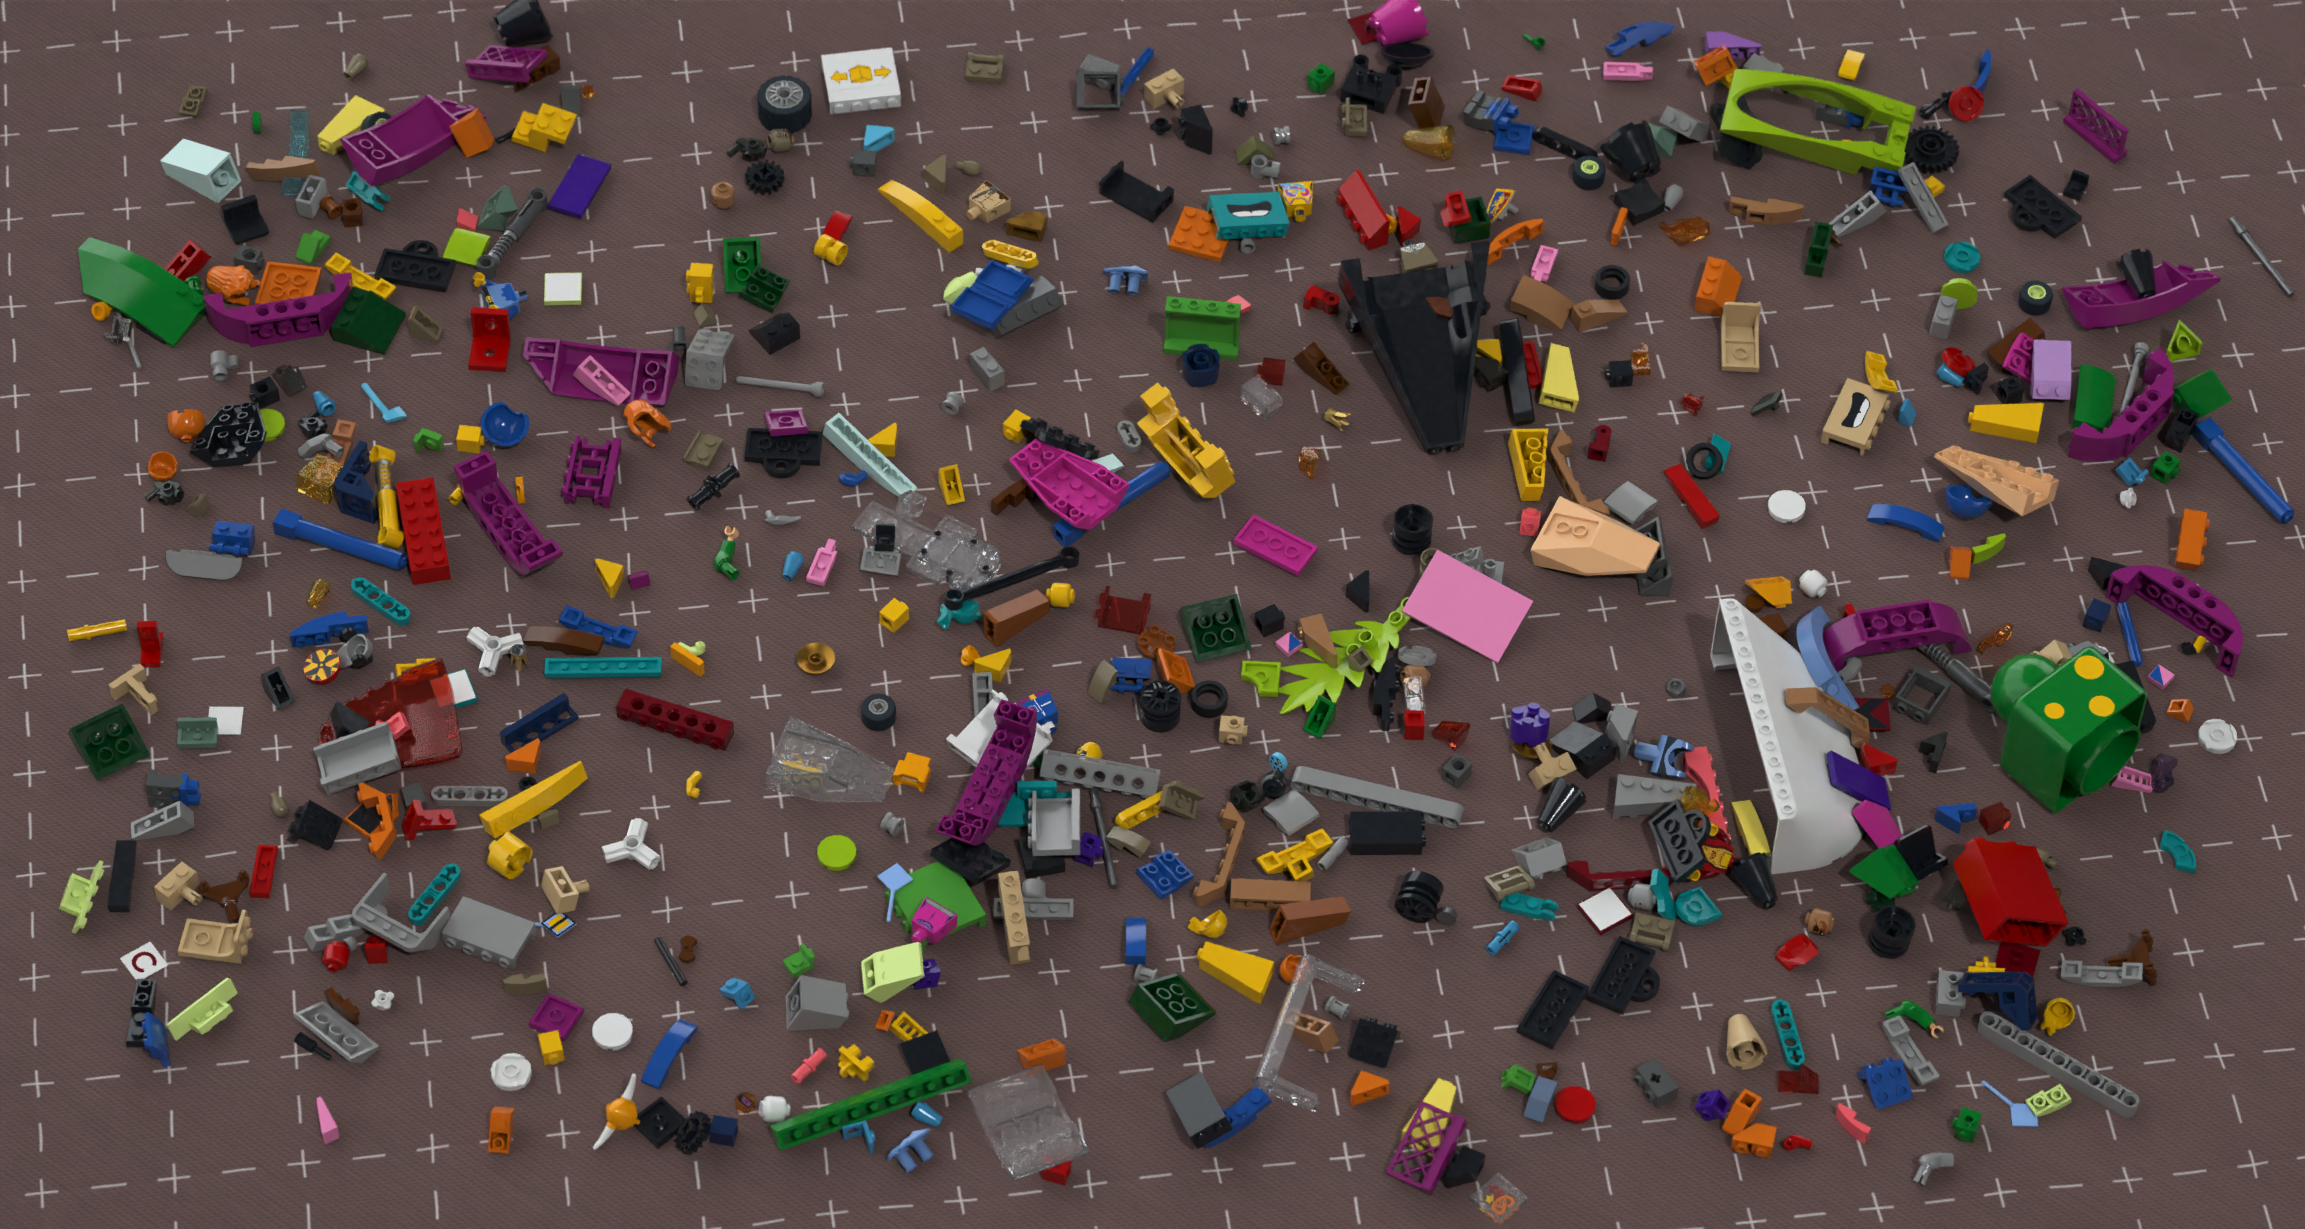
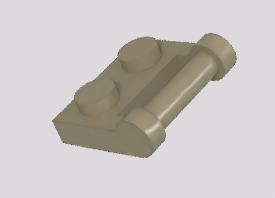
M968 52L965 81L1001 84L1004 55H975L972 52ZM973 62L997 63V65L975 64Z
M1520 865L1484 877L1485 885L1493 892L1497 901L1504 900L1506 896L1526 889H1535L1533 879Z
M1636 912L1629 940L1662 948L1663 951L1668 952L1675 921Z

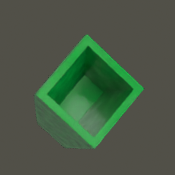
M1894 844L1877 849L1849 869L1853 875L1890 899L1907 897L1915 892L1914 887L1920 884Z

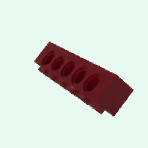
M626 688L616 705L617 717L624 721H631L643 727L647 726L659 732H666L678 738H685L697 744L701 743L710 746L713 749L725 751L734 735V723L732 721Z

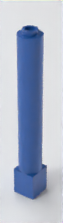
M2209 417L2196 424L2193 437L2206 451L2211 450L2280 523L2290 522L2294 517V509L2223 436L2224 431L2215 421Z
M1158 461L1127 481L1129 488L1117 510L1170 477L1169 465ZM1061 519L1053 525V537L1063 547H1068L1082 538L1083 532L1087 529L1076 528L1066 520Z
M282 508L273 521L274 533L276 535L294 541L300 538L400 571L402 568L404 569L408 562L404 552L303 520L302 515Z

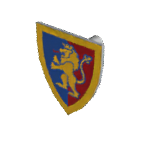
M1496 188L1487 209L1491 224L1496 219L1502 221L1507 211L1513 214L1518 212V208L1510 203L1516 192L1515 190Z

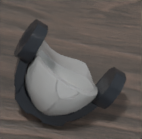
M347 627L341 631L342 637L348 641L337 651L342 661L341 669L351 665L362 667L370 664L373 661V645L365 635L357 634L356 630L352 627Z

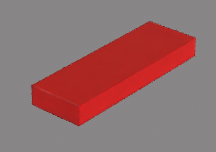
M1524 342L1523 347L1530 389L1541 388L1543 375L1534 342Z
M258 845L249 892L251 898H270L278 855L277 845Z

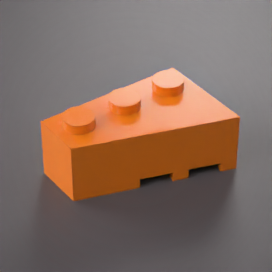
M2184 509L2180 520L2181 528L2178 535L2179 541L2174 568L2197 571L2199 565L2203 566L2204 554H2201L2202 548L2206 547L2207 542L2204 532L2205 530L2208 531L2210 519H2207V512Z

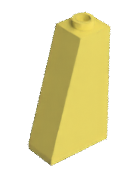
M355 95L317 136L319 148L324 152L335 155L344 149L340 141L342 137L361 131V124L367 116L377 112H385V109Z
M1551 343L1547 353L1538 404L1574 413L1579 401L1570 350L1569 347Z
M1438 1078L1423 1101L1451 1114L1456 1096V1086L1449 1081ZM1424 1108L1421 1113L1422 1121L1434 1118L1433 1112ZM1414 1115L1412 1116V1118L1409 1120V1122L1407 1123V1125H1406L1405 1128L1403 1129V1131H1402V1139H1403V1137H1404V1135H1405V1133H1406V1131H1407V1129H1408V1127H1409V1125H1410V1123H1411V1121H1412ZM1445 1117L1438 1120L1441 1129L1447 1128L1448 1118ZM1436 1121L1424 1125L1427 1134L1439 1131ZM1422 1126L1413 1129V1139L1425 1136ZM1440 1134L1429 1138L1432 1148L1441 1144L1442 1137ZM1427 1139L1415 1143L1417 1150L1420 1152L1430 1149ZM1431 1152L1426 1154V1155H1428V1156H1430V1157L1433 1158V1155H1432Z

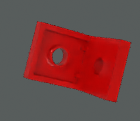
M471 307L473 341L468 364L469 370L506 372L511 344L509 310ZM487 353H493L494 355H493V356H486L485 354H487Z

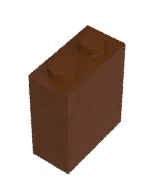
M1432 77L1415 78L1408 103L1422 134L1439 132L1445 105Z

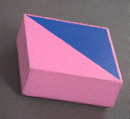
M1289 632L1277 640L1275 646L1289 657L1301 649L1303 643Z
M2158 665L2148 675L2147 680L2163 690L2174 679L2175 674Z

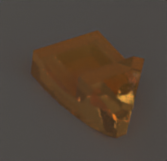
M1642 343L1641 348L1638 350L1634 349L1631 353L1630 360L1634 375H1650L1651 368L1648 360V348L1646 343Z
M1303 446L1299 456V469L1306 471L1308 477L1313 479L1322 450Z

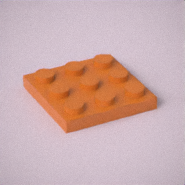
M1184 206L1170 240L1168 250L1221 263L1230 239L1218 240L1216 238L1217 226L1213 213Z
M267 261L255 305L315 295L322 275V268Z

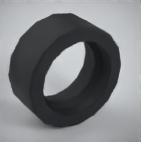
M1607 265L1596 273L1595 290L1602 298L1608 300L1621 299L1629 291L1630 276L1624 268L1617 265ZM1616 278L1623 284L1619 287H1609L1603 284L1602 280Z
M1703 442L1694 445L1689 450L1686 463L1694 476L1706 480L1719 474L1723 466V458L1717 447ZM1703 450L1712 452L1716 459L1714 467L1707 472L1699 471L1694 466V457Z
M1211 680L1196 684L1191 693L1193 711L1205 718L1218 717L1224 713L1228 702L1226 688L1221 683ZM1205 693H1213L1218 695L1221 701L1215 705H1204L1199 702L1198 697Z

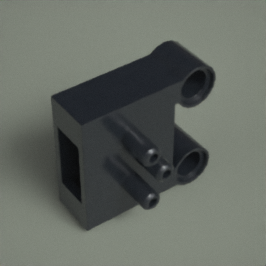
M1362 54L1356 55L1353 58V66L1341 88L1340 102L1346 103V98H1349L1350 105H1367L1368 110L1384 114L1396 88L1402 83V67L1397 64H1391L1387 67L1386 74L1368 69L1369 59L1367 56Z

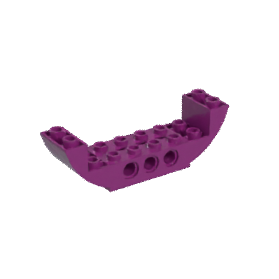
M350 272L333 275L335 292L226 310L222 293L206 295L203 297L207 320L220 335L238 343L249 344L250 347L323 336L324 332L331 329L335 318L353 288L352 274Z
M2160 347L2155 352H2151L2146 359L2148 363L2143 372L2145 374L2143 382L2148 384L2143 394L2141 396L2138 395L2134 399L2133 404L2130 407L2127 406L2123 410L2122 415L2119 418L2116 417L2112 421L2111 426L2105 428L2102 433L2086 423H2083L2079 428L2076 427L2071 433L2072 440L2068 446L2069 458L2086 462H2105L2120 457L2127 458L2169 416L2175 393L2172 390L2174 371L2168 356Z
M1930 599L1858 610L1856 613L1834 623L1822 634L1826 652L1837 673L1843 669L1845 658L1937 643L1949 642L1953 654L1972 652L1959 614L1948 605L1931 602Z
M1001 699L993 715L997 727L952 817L943 814L935 830L937 833L974 846L983 843L996 830L1017 788V781L1021 780L1027 767L1036 732L1037 711Z

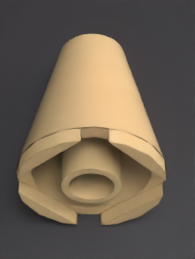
M1736 1014L1728 1021V1062L1732 1067L1739 1066L1744 1070L1755 1068L1763 1062L1764 1056H1767L1766 1045L1747 1016Z

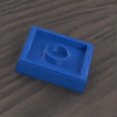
M1511 122L1508 130L1500 129L1496 133L1494 151L1529 155L1534 125Z

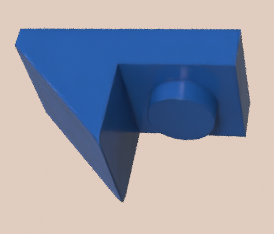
M1976 803L1937 806L1935 821L1959 834L1961 822L1975 820L1977 812Z

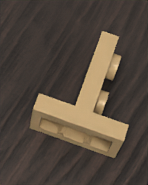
M138 664L108 684L111 697L115 701L129 693L151 715L158 712L157 698L153 693L149 694L142 684L147 678L145 668L141 664Z

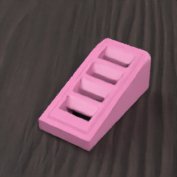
M2124 766L2111 780L2110 786L2151 793L2154 775Z
M318 1097L316 1098L321 1132L323 1141L327 1144L339 1139L340 1136L338 1127L323 1099Z

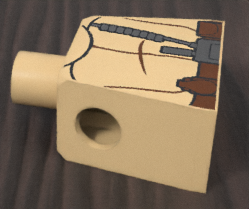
M986 180L969 197V210L966 212V216L971 221L979 217L988 223L1011 211V199Z

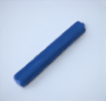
M1147 47L1124 77V87H1120V94L1125 95L1154 56L1153 49Z
M2120 602L2117 609L2129 655L2135 667L2141 666L2143 659L2127 602Z

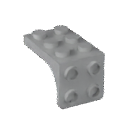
M710 329L697 331L686 352V386L713 390L721 389L725 359L734 343L735 334H730L727 331L712 332Z

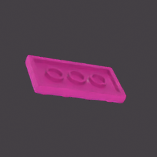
M1254 514L1233 539L1234 545L1296 576L1301 574L1318 552V546Z

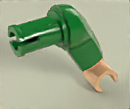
M726 526L724 531L728 539L723 540L715 558L714 567L717 572L726 574L733 581L738 578L735 573L740 575V571L731 565L736 548V542H733V539L738 537L739 532L735 527L732 531L730 526Z
M1903 1000L1900 1006L1885 1011L1888 1020L1899 1015L1902 1018L1905 1016L1909 1017L1926 1030L1931 1029V1033L1935 1038H1939L1934 1032L1935 1028H1939L1944 1032V1028L1940 1025L1936 1026V1020L1924 1008L1911 1000Z

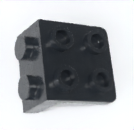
M1723 132L1720 133V156L1749 170L1757 162L1761 161L1763 157L1762 145Z
M255 194L220 206L223 222L235 244H241L269 234V228L259 212L258 200Z
M311 800L303 806H299L294 814L296 819L288 828L289 836L287 841L294 844L299 838L304 837L323 849L330 850L342 824V818Z
M1928 824L1899 838L1897 841L1899 853L1917 880H1922L1926 876L1949 865L1948 858L1936 851L1932 827Z
M1366 1016V1020L1360 1018L1348 1053L1349 1057L1386 1068L1396 1038L1399 1039L1401 1031L1396 1030V1025L1387 1022L1383 1026L1377 1024V1019Z

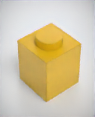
M1015 410L1003 423V436L1008 440L1019 443L1029 432L1020 427L1022 420H1030L1031 417Z
M459 425L456 438L457 451L480 453L481 446H485L486 441L481 427Z
M895 598L879 612L880 624L893 633L909 620V607L904 602H900Z
M1304 854L1286 863L1287 869L1294 881L1305 882L1314 877L1313 870Z
M558 1030L538 1034L544 1065L557 1064L564 1061L563 1047Z

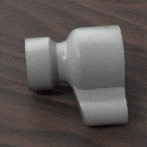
M221 350L212 352L210 354V366L213 369V379L225 381L228 378L227 369H236L238 367V357L236 355H228L227 352Z

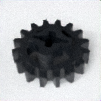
M759 160L757 165L752 163V168H747V173H745L746 185H749L750 190L755 189L756 194L759 191H762V195L765 192L772 194V190L778 191V187H783V182H785L784 170L781 169L780 164L775 166V161L768 163V160H765L762 163Z
M695 1111L694 1114L690 1113L689 1118L684 1119L685 1123L683 1125L680 1124L676 1133L678 1135L675 1139V1142H677L676 1148L686 1155H691L692 1152L696 1153L699 1147L702 1148L703 1141H707L711 1132L708 1130L712 1126L709 1123L711 1118L701 1111Z

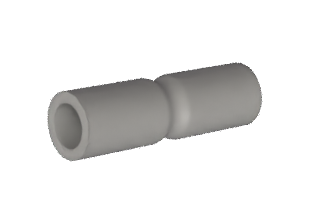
M1339 837L1329 851L1318 861L1317 867L1321 871L1325 872L1336 860V857L1349 845L1347 839Z

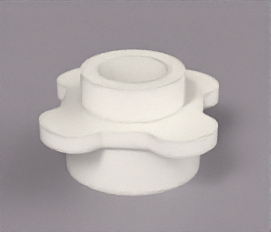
M2133 488L2121 492L2120 501L2123 506L2129 509L2136 504L2137 497Z
M377 990L375 992V999L371 1002L372 1006L377 1007L379 1010L389 1009L392 1004L391 1000L394 999V994Z

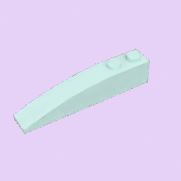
M840 413L825 423L823 435L859 469L864 470L878 484L903 500L918 489Z

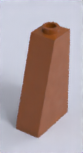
M1036 589L985 611L984 636L995 647H998L1048 614L1049 598Z
M1343 896L1281 904L1268 930L1275 944L1280 945L1345 924L1351 912L1350 906L1346 903Z

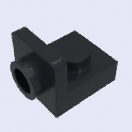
M2074 169L2063 191V196L2080 202L2088 187L2090 176Z
M1985 362L1967 374L1965 384L1976 395L1981 393L1982 384L1988 377L1989 366Z
M876 524L875 551H894L895 524Z

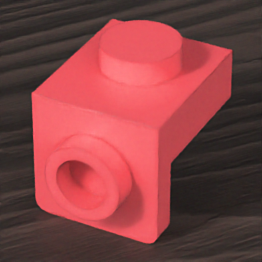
M1535 508L1522 509L1519 532L1521 535L1538 536L1541 511H1537Z
M400 711L386 721L393 731L395 740L410 729L404 713ZM377 720L375 723L379 724L384 722Z

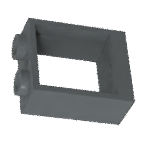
M1077 72V110H1120V105H1124V94H1120V87H1124V77L1120 76V72ZM1115 78V104H1084V79Z
M1917 666L1896 695L1893 708L1902 714L1914 718L1917 722L1928 725L1948 697L1951 682ZM1915 685L1938 695V698L1929 710L1906 700V697Z

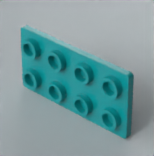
M1017 781V792H1014L998 826L1028 827V824H1030L1028 811H1032L1029 810V798H1032V791L1037 792L1038 799L1072 798V792H1057V781Z

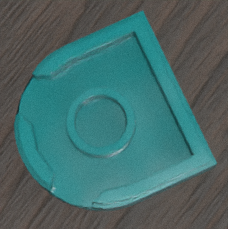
M1700 886L1681 893L1675 902L1677 915L1691 925H1705L1722 917L1721 911Z

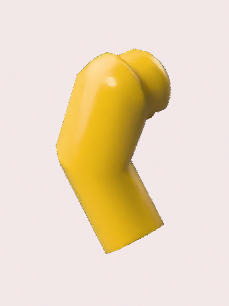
M695 771L686 781V794L690 798H698L700 795V789L695 788L702 778V774L699 771Z

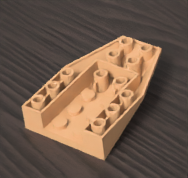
M1951 446L1935 453L1934 457L1977 492L2021 516L2054 501L2059 480L2053 478L2051 474H2042L2036 472L2035 468L2020 466V463L2016 461L1998 459L1964 450L1958 446Z
M1559 496L1531 548V554L1535 566L1584 576L1646 573L1660 547V543L1611 517Z

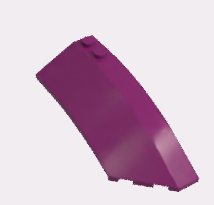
M425 94V97L399 114L373 127L342 137L340 141L359 176L372 187L423 166L457 144L449 126L477 107L469 104L467 107L457 105V101L444 98L440 101L434 99L432 95ZM481 112L484 120H486L487 116Z
M2162 260L2161 264L2154 267L2156 294L2148 298L2139 300L2124 278L2095 285L2062 287V292L2076 321L2083 328H2109L2110 326L2146 320L2169 312L2186 304L2220 282L2221 278L2212 271L2204 270V272L2194 271V267L2182 264L2175 267L2168 261Z
M525 339L523 356L554 395L610 402L586 388L573 376L577 367L589 355L631 393L622 402L625 404L633 400H645L651 405L666 406L678 373L680 357L673 351L608 347L563 341L561 339Z

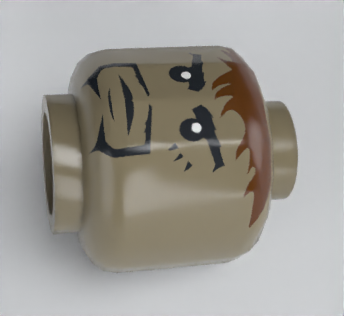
M773 129L766 138L768 148L775 153L788 152L795 141L794 136L788 129Z

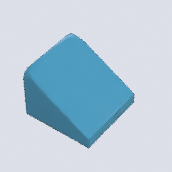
M1906 398L1899 412L1898 423L1911 427L1916 417V411L1910 400Z

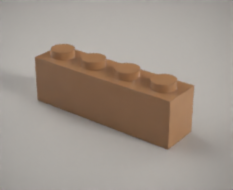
M1231 878L1230 909L1277 912L1281 904L1310 901L1311 882Z

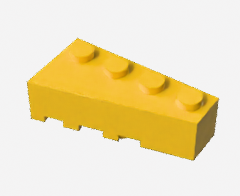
M1512 429L1508 447L1521 501H1540L1545 480L1548 429Z

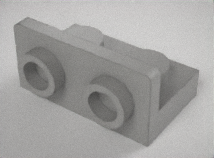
M875 546L864 548L860 571L898 577L903 556L895 549L894 551H875Z

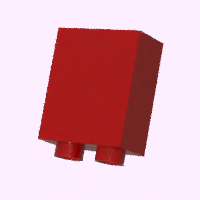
M1978 837L1968 841L1964 846L1965 851L1953 862L1985 940L2047 947L2069 924L2036 847L2018 845L2015 841L2004 843L1987 841L1983 837Z

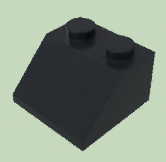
M1199 104L1181 109V115L1178 117L1180 129H1178L1179 138L1183 139L1187 147L1208 155L1212 154L1213 129L1202 105Z
M779 313L749 329V333L771 355L800 339V324L790 313Z

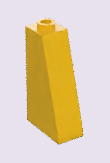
M2044 404L1975 405L1974 412H1970L1968 423H1971L1970 431L2037 443Z
M1207 941L1203 948H1199L1197 953L1199 969L1254 1002L1262 1003L1274 973V961Z

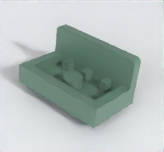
M186 717L177 719L178 749L217 748L219 732L217 718Z

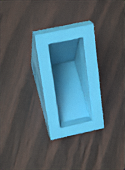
M867 125L864 150L877 152L895 141L893 127Z

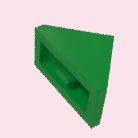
M1318 695L1303 730L1321 739L1335 721L1336 703Z

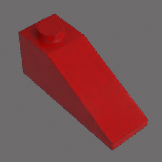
M190 239L164 269L180 280L185 281L199 272L210 260L211 256Z

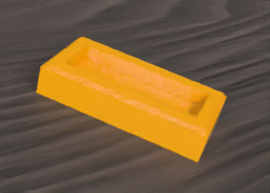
M675 642L670 646L671 658L699 677L705 673L704 661Z

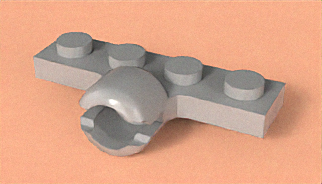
M1026 879L1022 883V898L1026 920H1073L1074 899L1047 898L1046 884L1041 879ZM994 898L993 919H1003L1000 898Z

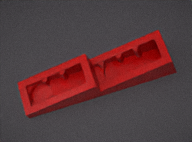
M1677 464L1665 469V476L1680 501L1686 503L1699 527L1704 529L1718 523L1720 514L1681 464Z

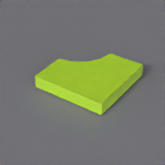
M1242 661L1241 680L1252 683L1257 688L1260 697H1278L1281 662Z

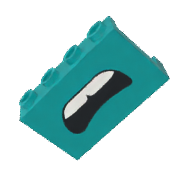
M1279 192L1209 196L1207 211L1208 213H1213L1217 226L1216 238L1218 240L1287 235L1290 223Z

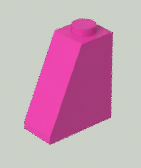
M1865 799L1851 811L1878 848L1894 844L1899 851L1897 841L1903 836L1886 807Z

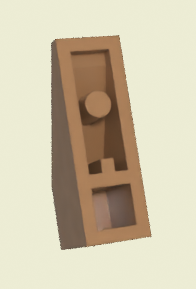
M1586 300L1572 306L1570 320L1580 333L1623 317L1628 312L1619 300Z
M1322 613L1300 618V627H1297L1299 638H1303L1308 648L1333 668H1337V653Z
M1291 1009L1276 1021L1280 1027L1311 1049L1323 1053L1330 1051L1339 1041L1331 1022Z

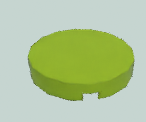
M1955 278L1943 285L1941 295L1956 298L1958 300L1956 309L1960 310L1972 307L1976 303L1978 290L1976 286L1971 284V281Z
M261 409L260 412L267 432L264 442L273 441L284 433L286 428L284 417L276 410Z
M842 835L826 837L817 848L819 863L831 871L845 870L856 860L857 851L854 842Z

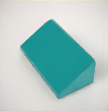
M1713 434L1711 444L1717 447L1722 454L1723 466L1719 473H1723L1731 443L1717 434ZM1708 451L1705 470H1711L1716 462L1714 454Z

